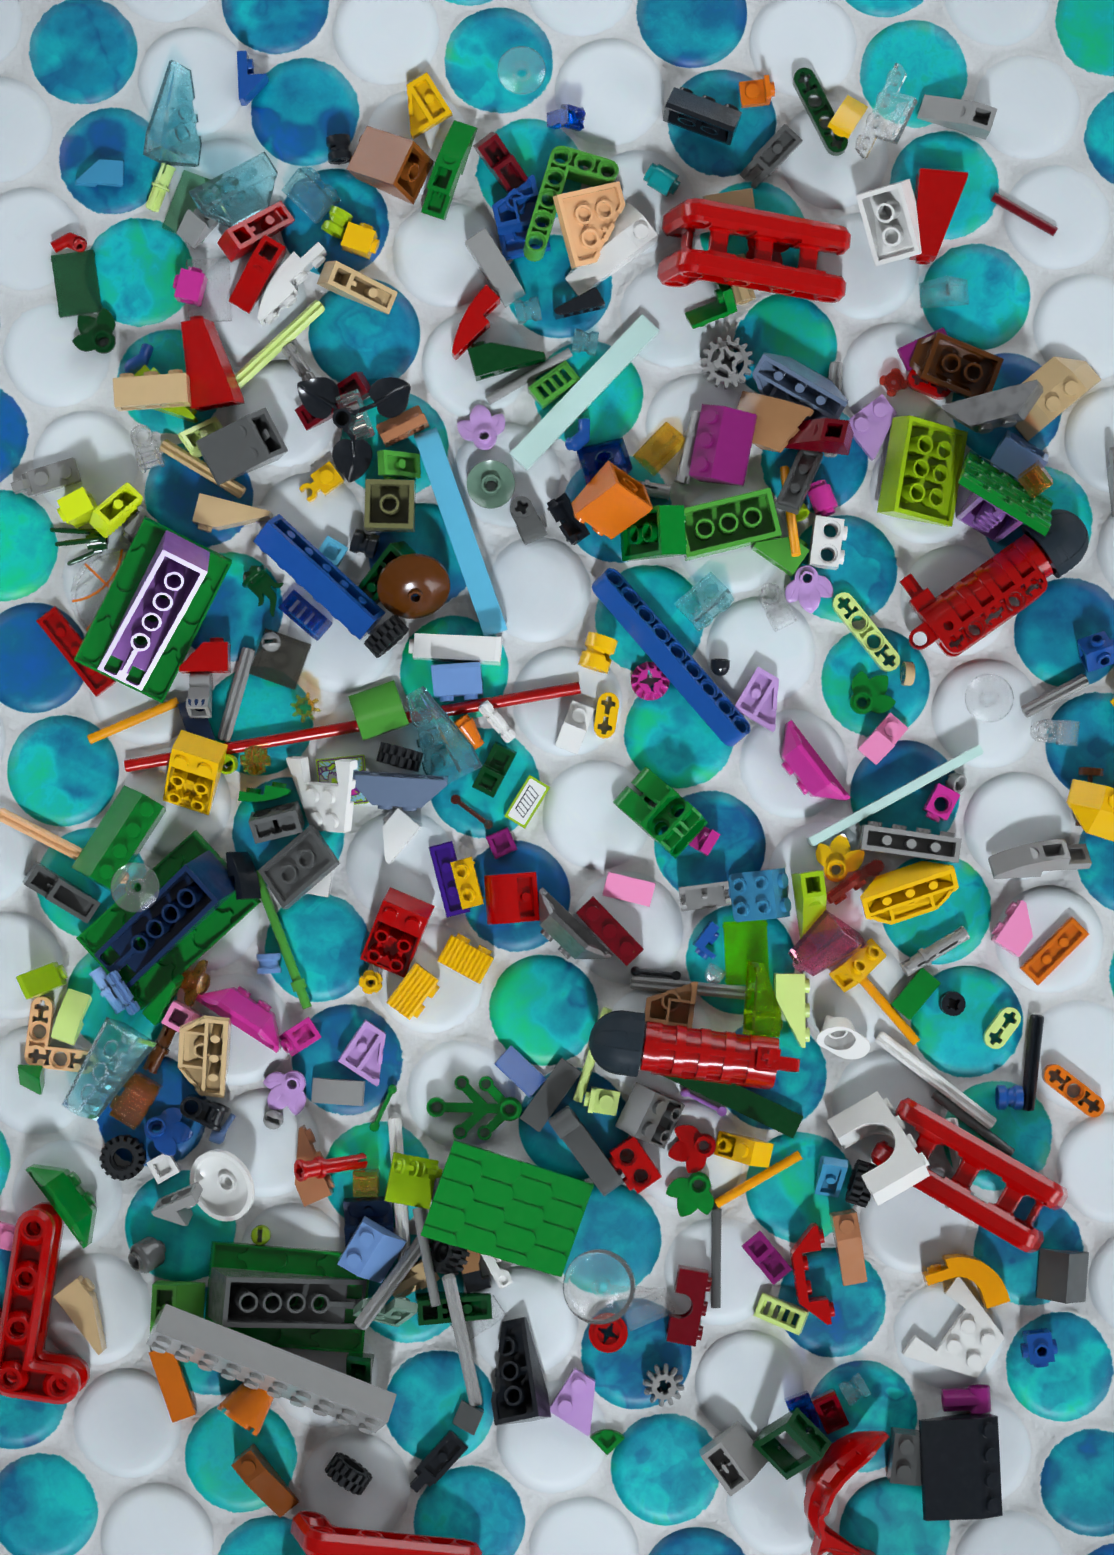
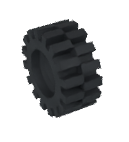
M395 614L381 624L365 640L364 645L376 658H379L396 645L406 635L409 628Z
M381 742L376 761L419 772L423 753Z
M118 1135L104 1144L105 1146L101 1149L102 1154L99 1156V1161H102L100 1166L102 1169H105L107 1176H112L111 1178L114 1180L124 1181L139 1174L146 1163V1150L143 1149L144 1145L138 1142L139 1139L133 1138L131 1135ZM126 1148L131 1152L132 1162L129 1166L121 1167L116 1164L114 1154L118 1149Z
M859 1159L856 1161L847 1186L846 1202L866 1208L871 1194L861 1176L878 1165Z
M433 1240V1244L430 1243L435 1272L445 1275L453 1273L457 1276L459 1271L462 1272L464 1270L462 1265H467L468 1261L465 1259L466 1256H470L467 1249Z
M336 1452L325 1468V1473H327L328 1477L332 1478L331 1480L337 1482L340 1487H344L348 1492L361 1495L372 1479L371 1473L366 1468H363V1465L355 1462L356 1460L353 1458L350 1459L346 1454Z

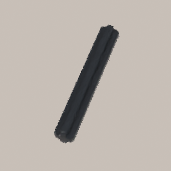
M1036 1014L1030 1015L1022 1086L1024 1092L1022 1110L1034 1111L1044 1024V1017Z

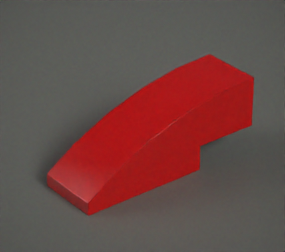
M487 284L471 302L459 324L452 349V356L455 360L490 328V322L486 317L500 304V297Z

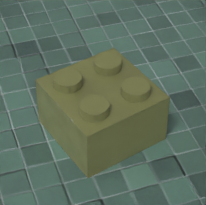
M366 479L364 528L366 531L415 533V480Z

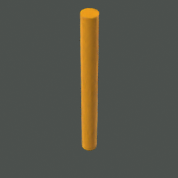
M789 466L780 467L782 487L790 471ZM785 511L791 556L798 557L801 555L796 514Z
M174 697L87 735L90 744H93L176 708L179 701L177 697Z
M865 977L860 982V985L912 1045L919 1042L920 1038L872 982Z
M797 1150L715 1198L714 1201L717 1207L720 1208L802 1160L803 1158Z

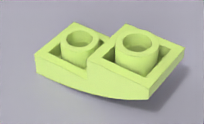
M68 988L59 1009L51 1038L73 1046L75 1045L84 1026L82 1020L92 1001L90 995Z

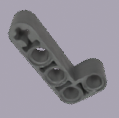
M569 1105L548 1119L553 1130L565 1142L604 1197L624 1183L622 1177Z

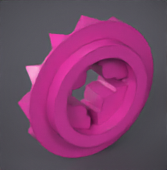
M654 662L642 663L632 673V689L638 697L644 700L659 699L669 688L670 681ZM648 671H650L653 678H661V680L654 683L653 691H651L648 684L640 683L647 679Z

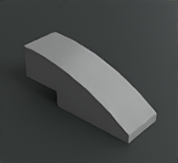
M486 228L465 241L467 249L479 265V269L495 293L500 297L505 308L526 295Z

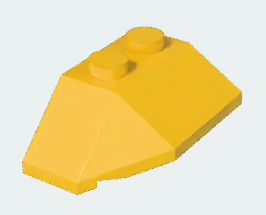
M1073 779L1066 803L1072 809L1083 830L1087 834L1114 842V788Z
M920 861L876 876L860 896L866 919H873L893 925L937 910L950 897L952 892L959 888L953 865Z

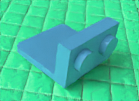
M785 868L734 873L729 876L733 918L736 922L790 916L791 901L788 898V876L785 873Z

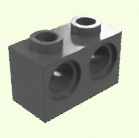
M299 801L251 812L248 821L255 844L302 833L305 825Z

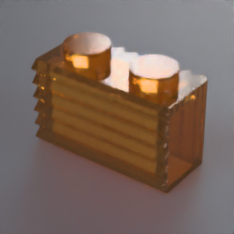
M139 1071L126 1077L122 1084L125 1088L121 1096L116 1095L109 1106L112 1109L109 1114L110 1116L134 1130L138 1128L163 1087Z

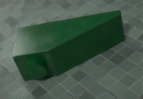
M485 341L476 342L471 345L472 348L468 349L476 381L546 361L544 352L492 342L487 344Z
M405 541L390 543L358 585L376 604L380 602L377 592V581L383 568L397 557L406 554H417Z
M438 1291L441 1305L431 1307L429 1292L415 1294V1300L418 1304L416 1315L419 1326L452 1323L445 1292ZM459 1292L465 1321L492 1319L491 1293Z

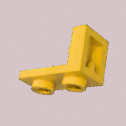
M870 938L847 961L834 968L829 975L842 991L846 992L859 984L886 957V954Z

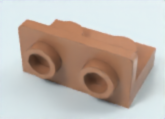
M418 405L404 411L397 417L390 418L376 425V429L386 448L429 427L428 421Z

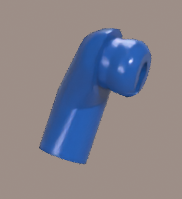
M147 343L142 344L139 354L125 363V372L135 375L144 365L147 366L153 352V347Z
M578 419V432L572 438L568 437L565 441V446L569 451H578L590 441V419Z

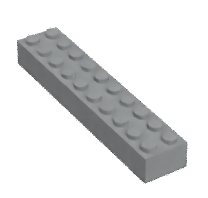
M165 1304L157 1315L146 1343L151 1346L152 1350L158 1353L168 1352L175 1355V1359L181 1362L191 1361L198 1364V1367L204 1371L214 1370L221 1373V1376L225 1379H237L244 1382V1385L248 1388L263 1389L271 1397L286 1398L294 1406L309 1407L317 1415L332 1416L336 1418L338 1423L355 1425L359 1427L358 1429L361 1432L367 1434L376 1433L388 1423L397 1396L395 1393L168 1304Z

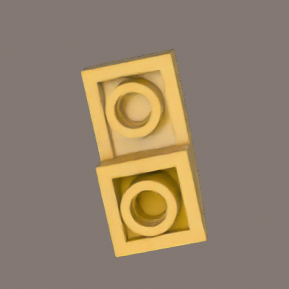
M847 95L827 127L831 128L832 132L837 136L848 139L865 114L868 106Z

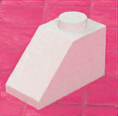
M397 808L396 811L391 809L383 818V821L386 822L382 826L385 861L388 864L394 861L422 828L400 808Z

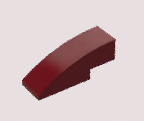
M491 132L473 145L485 165L507 194L527 181L528 177L513 154L509 153L497 133Z
M354 372L337 384L340 390V399L335 405L338 406V409L351 408L369 397L371 386L363 372ZM303 404L296 408L295 412L306 431L332 419L334 409L332 408L331 415L326 419L312 416Z

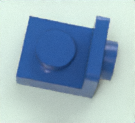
M709 921L693 943L697 947L694 952L705 960L708 957L714 960L716 957L714 953L705 947L707 944L712 945L719 936L717 930L720 927L712 921Z

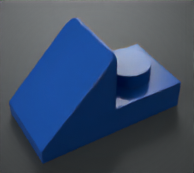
M237 51L239 101L241 106H247L268 84L269 79L267 74H254L253 59H249L247 51Z

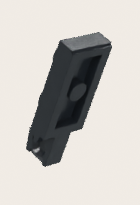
M450 1429L417 1465V1468L414 1470L417 1476L410 1483V1487L417 1493L425 1484L429 1487L433 1483L436 1484L469 1446Z

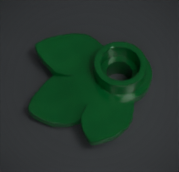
M103 308L99 312L97 319L87 315L78 316L77 324L81 334L72 340L74 345L84 352L93 350L101 354L111 352L116 345V339L113 335L116 323L112 314ZM103 338L108 339V343L105 346L100 345V341Z

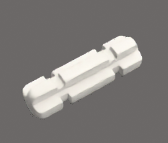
M488 700L484 701L478 707L480 713L486 716V720L498 734L501 733V738L506 743H509L516 737V733L511 727L508 728V723L498 711L493 710L494 706Z

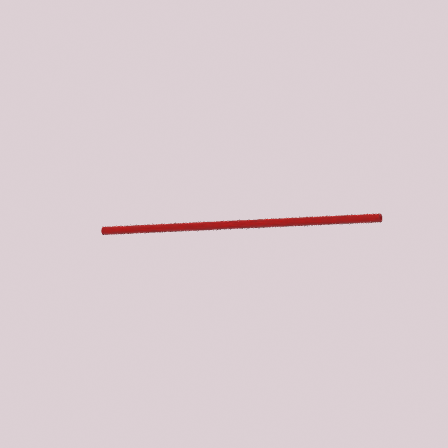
M579 682L412 710L405 713L408 722L414 723L478 712V707L486 700L495 709L581 694ZM354 720L223 744L228 745L226 754H235L360 732L357 721ZM171 752L124 760L126 772L169 765Z

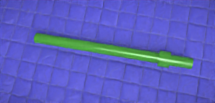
M257 870L261 900L292 979L290 984L293 992L297 993L302 1008L306 1009L312 1006L305 989L307 984L305 979L300 976L266 883Z

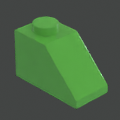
M789 537L756 542L752 548L753 551L790 577H792L810 551L806 548L808 544L799 538L801 555L792 557Z

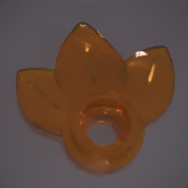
M207 960L199 961L194 970H186L182 974L185 978L180 988L185 992L184 1002L187 1006L192 1007L198 994L203 995L210 986V976L205 973L208 965Z

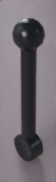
M636 966L630 970L633 976L643 974L671 977L673 980H680L681 978L679 971L670 973L643 970Z

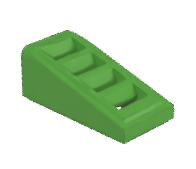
M565 360L529 386L528 392L540 407L544 409L575 385L580 378ZM563 369L571 378L569 382L560 373ZM555 375H557V377L564 384L562 387H560L557 384V382L553 379ZM549 381L556 391L552 392L545 383ZM542 387L549 396L545 398L538 389Z

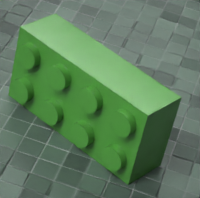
M771 488L684 508L686 516L685 536L687 539L686 555H684L685 561L755 545L756 542L778 539L782 535Z

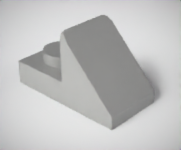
M207 196L193 212L190 209L186 211L176 233L195 250L227 213Z
M196 1182L157 1200L151 1213L154 1217L187 1226L193 1215L190 1208L199 1202L198 1199L203 1188L199 1182Z

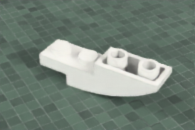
M319 242L301 258L293 252L276 271L266 288L259 307L257 319L262 326L267 323L269 325L272 324L279 317L278 313L284 307L289 308L295 303L298 292L294 285L301 284L308 277L307 273L313 267L316 269L324 263L327 253Z

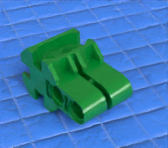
M645 766L631 781L643 795L640 797L627 786L613 803L676 859L708 822L697 809ZM650 801L656 805L655 808H653L648 803ZM685 809L679 817H675L679 810ZM664 826L668 827L666 832L658 835Z

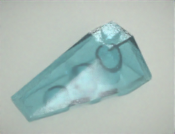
M174 60L169 61L146 131L143 155L160 164L198 167L202 142L201 136H197L196 123L199 121L198 114H194L192 101L195 99L192 73L190 69Z

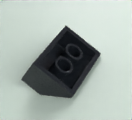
M674 87L665 105L663 121L730 146L742 112L738 111V108L734 105L716 103V100L706 95L702 97L697 96L688 88L680 87L678 89Z

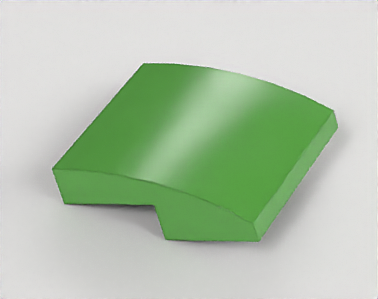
M394 680L348 696L363 741L410 725Z

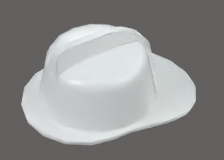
M829 1015L825 1017L822 1030L816 1038L818 1045L843 1059L853 1060L867 1055L870 1050L869 1040L855 1031L849 1019L844 1017L834 1018Z

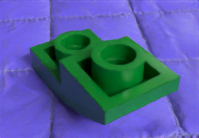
M272 782V786L265 785L264 795L260 794L261 789L247 787L246 792L239 791L238 801H274L291 795L292 790L286 788L287 784Z

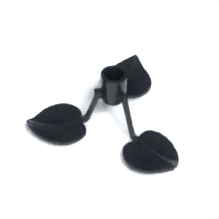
M317 377L297 383L299 397L305 409L316 418L326 419L331 415L333 408V423L338 428H343V431L350 437L351 440L342 439L337 442L332 451L335 466L348 482H354L367 471L373 456L369 442L364 439L355 441V436L349 429V427L355 424L356 415L376 406L379 414L384 417L394 418L401 415L409 401L411 386L408 382L393 377L377 380L369 389V396L374 403L355 410L350 408L338 409V406L335 404L340 399V390L337 384L329 378Z

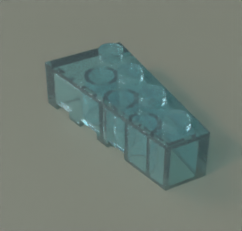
M106 1017L62 1106L77 1116L97 1120L157 1043L128 1024Z

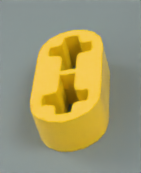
M610 692L602 694L597 702L594 732L602 739L611 737L616 729L619 700L615 694ZM607 697H611L615 707H610L609 714H604L605 706L601 705V701H606ZM604 717H608V726H611L612 730H608L606 734H601L602 731L598 729V725H602Z

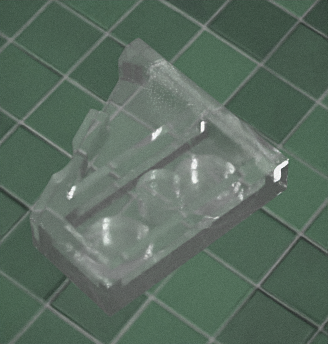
M612 1286L630 1331L675 1313L666 1288Z

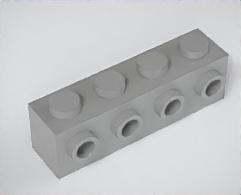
M868 821L867 825H861L859 850L959 863L962 838H955V833L940 831V835L930 834V829L916 828V832L906 831L907 826L892 824V828L882 827L881 822Z

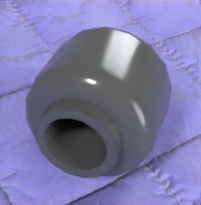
M149 1236L131 1246L128 1255L131 1267L135 1271L149 1273L161 1266L165 1261V1245L162 1241Z

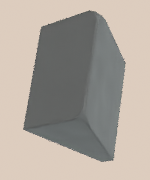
M461 1400L452 1424L475 1435L484 1409L477 1406L473 1407L468 1402Z

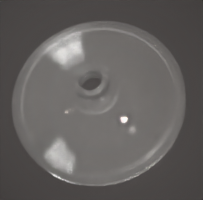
M603 1249L590 1250L576 1257L569 1265L563 1281V1294L569 1309L579 1319L590 1324H608L621 1318L630 1308L636 1290L634 1274L629 1264L618 1254ZM602 1283L607 1285V1289L604 1292L600 1290Z

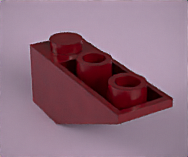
M830 418L806 420L799 425V431L789 440L788 445L785 447L849 455L854 433L848 420Z

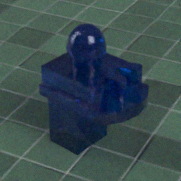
M562 104L561 109L547 113V127L552 129L565 127L581 131L584 129L583 123L586 112L583 107L579 108L570 104Z

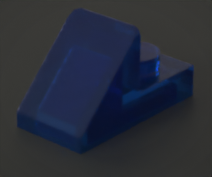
M807 1390L784 1399L789 1412L798 1407L817 1428H821Z

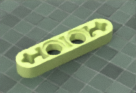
M846 592L837 594L832 601L834 612L881 670L885 672L895 670L900 664V656L853 596ZM839 598L849 600L847 607L850 611L854 607L857 610L848 619L844 616L848 614V611L844 607L839 609L837 606L840 603ZM855 616H861L865 620L864 628L855 629L852 626V619ZM870 635L879 637L880 645L878 648H870L868 646L867 638ZM884 645L888 648L883 651L886 656L892 655L894 657L892 661L893 667L889 664L886 666L883 664L885 658L882 654H879L878 657L874 654L880 651Z

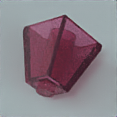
M825 910L788 954L794 961L792 965L800 973L806 971L810 975L815 976L864 949L868 944L859 932Z

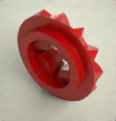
M604 1313L596 1316L589 1327V1339L592 1345L601 1352L612 1353L618 1351L623 1347L628 1337L627 1326L624 1320L617 1314ZM613 1323L612 1332L616 1336H609L603 1342L604 1333L599 1328L607 1329Z

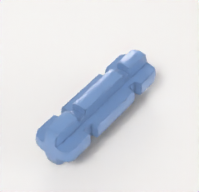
M114 970L106 975V979L110 985H113V990L121 1003L125 1004L128 1014L134 1015L141 1008L137 1001L133 1000L134 996L125 982L121 981L122 977L118 971Z

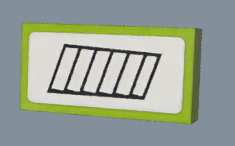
M529 775L504 816L525 829L550 787Z

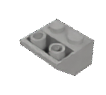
M739 1421L699 1450L701 1458L730 1497L751 1482L768 1462L752 1445L754 1441Z

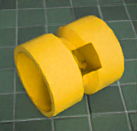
M588 632L584 644L587 650L582 651L578 665L608 674L612 662L609 656L614 654L618 641L602 634Z

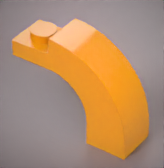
M966 1254L943 1255L944 1266L934 1264L928 1266L927 1271L922 1272L924 1282L928 1286L955 1277H963L973 1281L978 1288L982 1303L987 1309L1010 1302L1007 1289L999 1275L985 1262Z

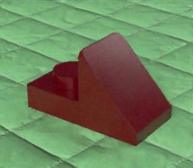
M833 1388L811 1398L827 1435L849 1425Z

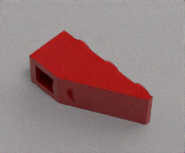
M264 234L252 253L229 302L250 314L286 255V247Z

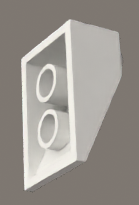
M910 179L856 195L875 267L922 253L917 206Z

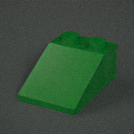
M684 505L653 506V509L648 514L621 532L622 561L686 555L687 539L685 536L686 516Z

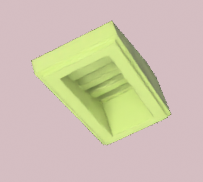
M762 1292L753 1316L800 1335L810 1311ZM767 1301L772 1302L768 1314H764ZM779 1305L781 1308L777 1318H775L773 1314L776 1306ZM786 1309L790 1310V1313L788 1315L787 1321L785 1322L782 1319ZM795 1313L799 1314L796 1326L791 1324Z

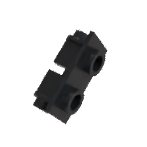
M565 492L557 499L549 501L547 503V510L550 511L556 523L560 521L561 526L559 528L564 534L566 541L570 542L571 545H576L590 535V532L585 524L579 522L574 517L572 502Z

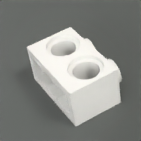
M824 516L814 517L807 565L830 570H837L839 564L843 565L845 550H841L842 540L846 541L848 526H844L845 519ZM825 526H833L836 530V535L834 537L826 536L824 533ZM822 550H830L833 554V559L831 561L823 560L821 558Z

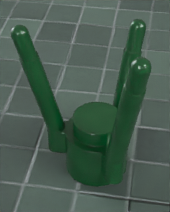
M50 528L51 532L88 534L86 538L55 543L57 547L87 544L88 550L93 549L91 552L68 561V566L96 555H103V550L108 549L107 538H104L96 529Z

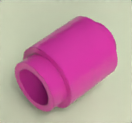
M826 480L812 483L807 494L815 515L827 517L834 514V509L838 507L830 484H827Z

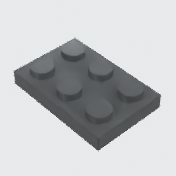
M309 825L262 866L258 872L281 907L289 909L334 870L340 862L314 825Z

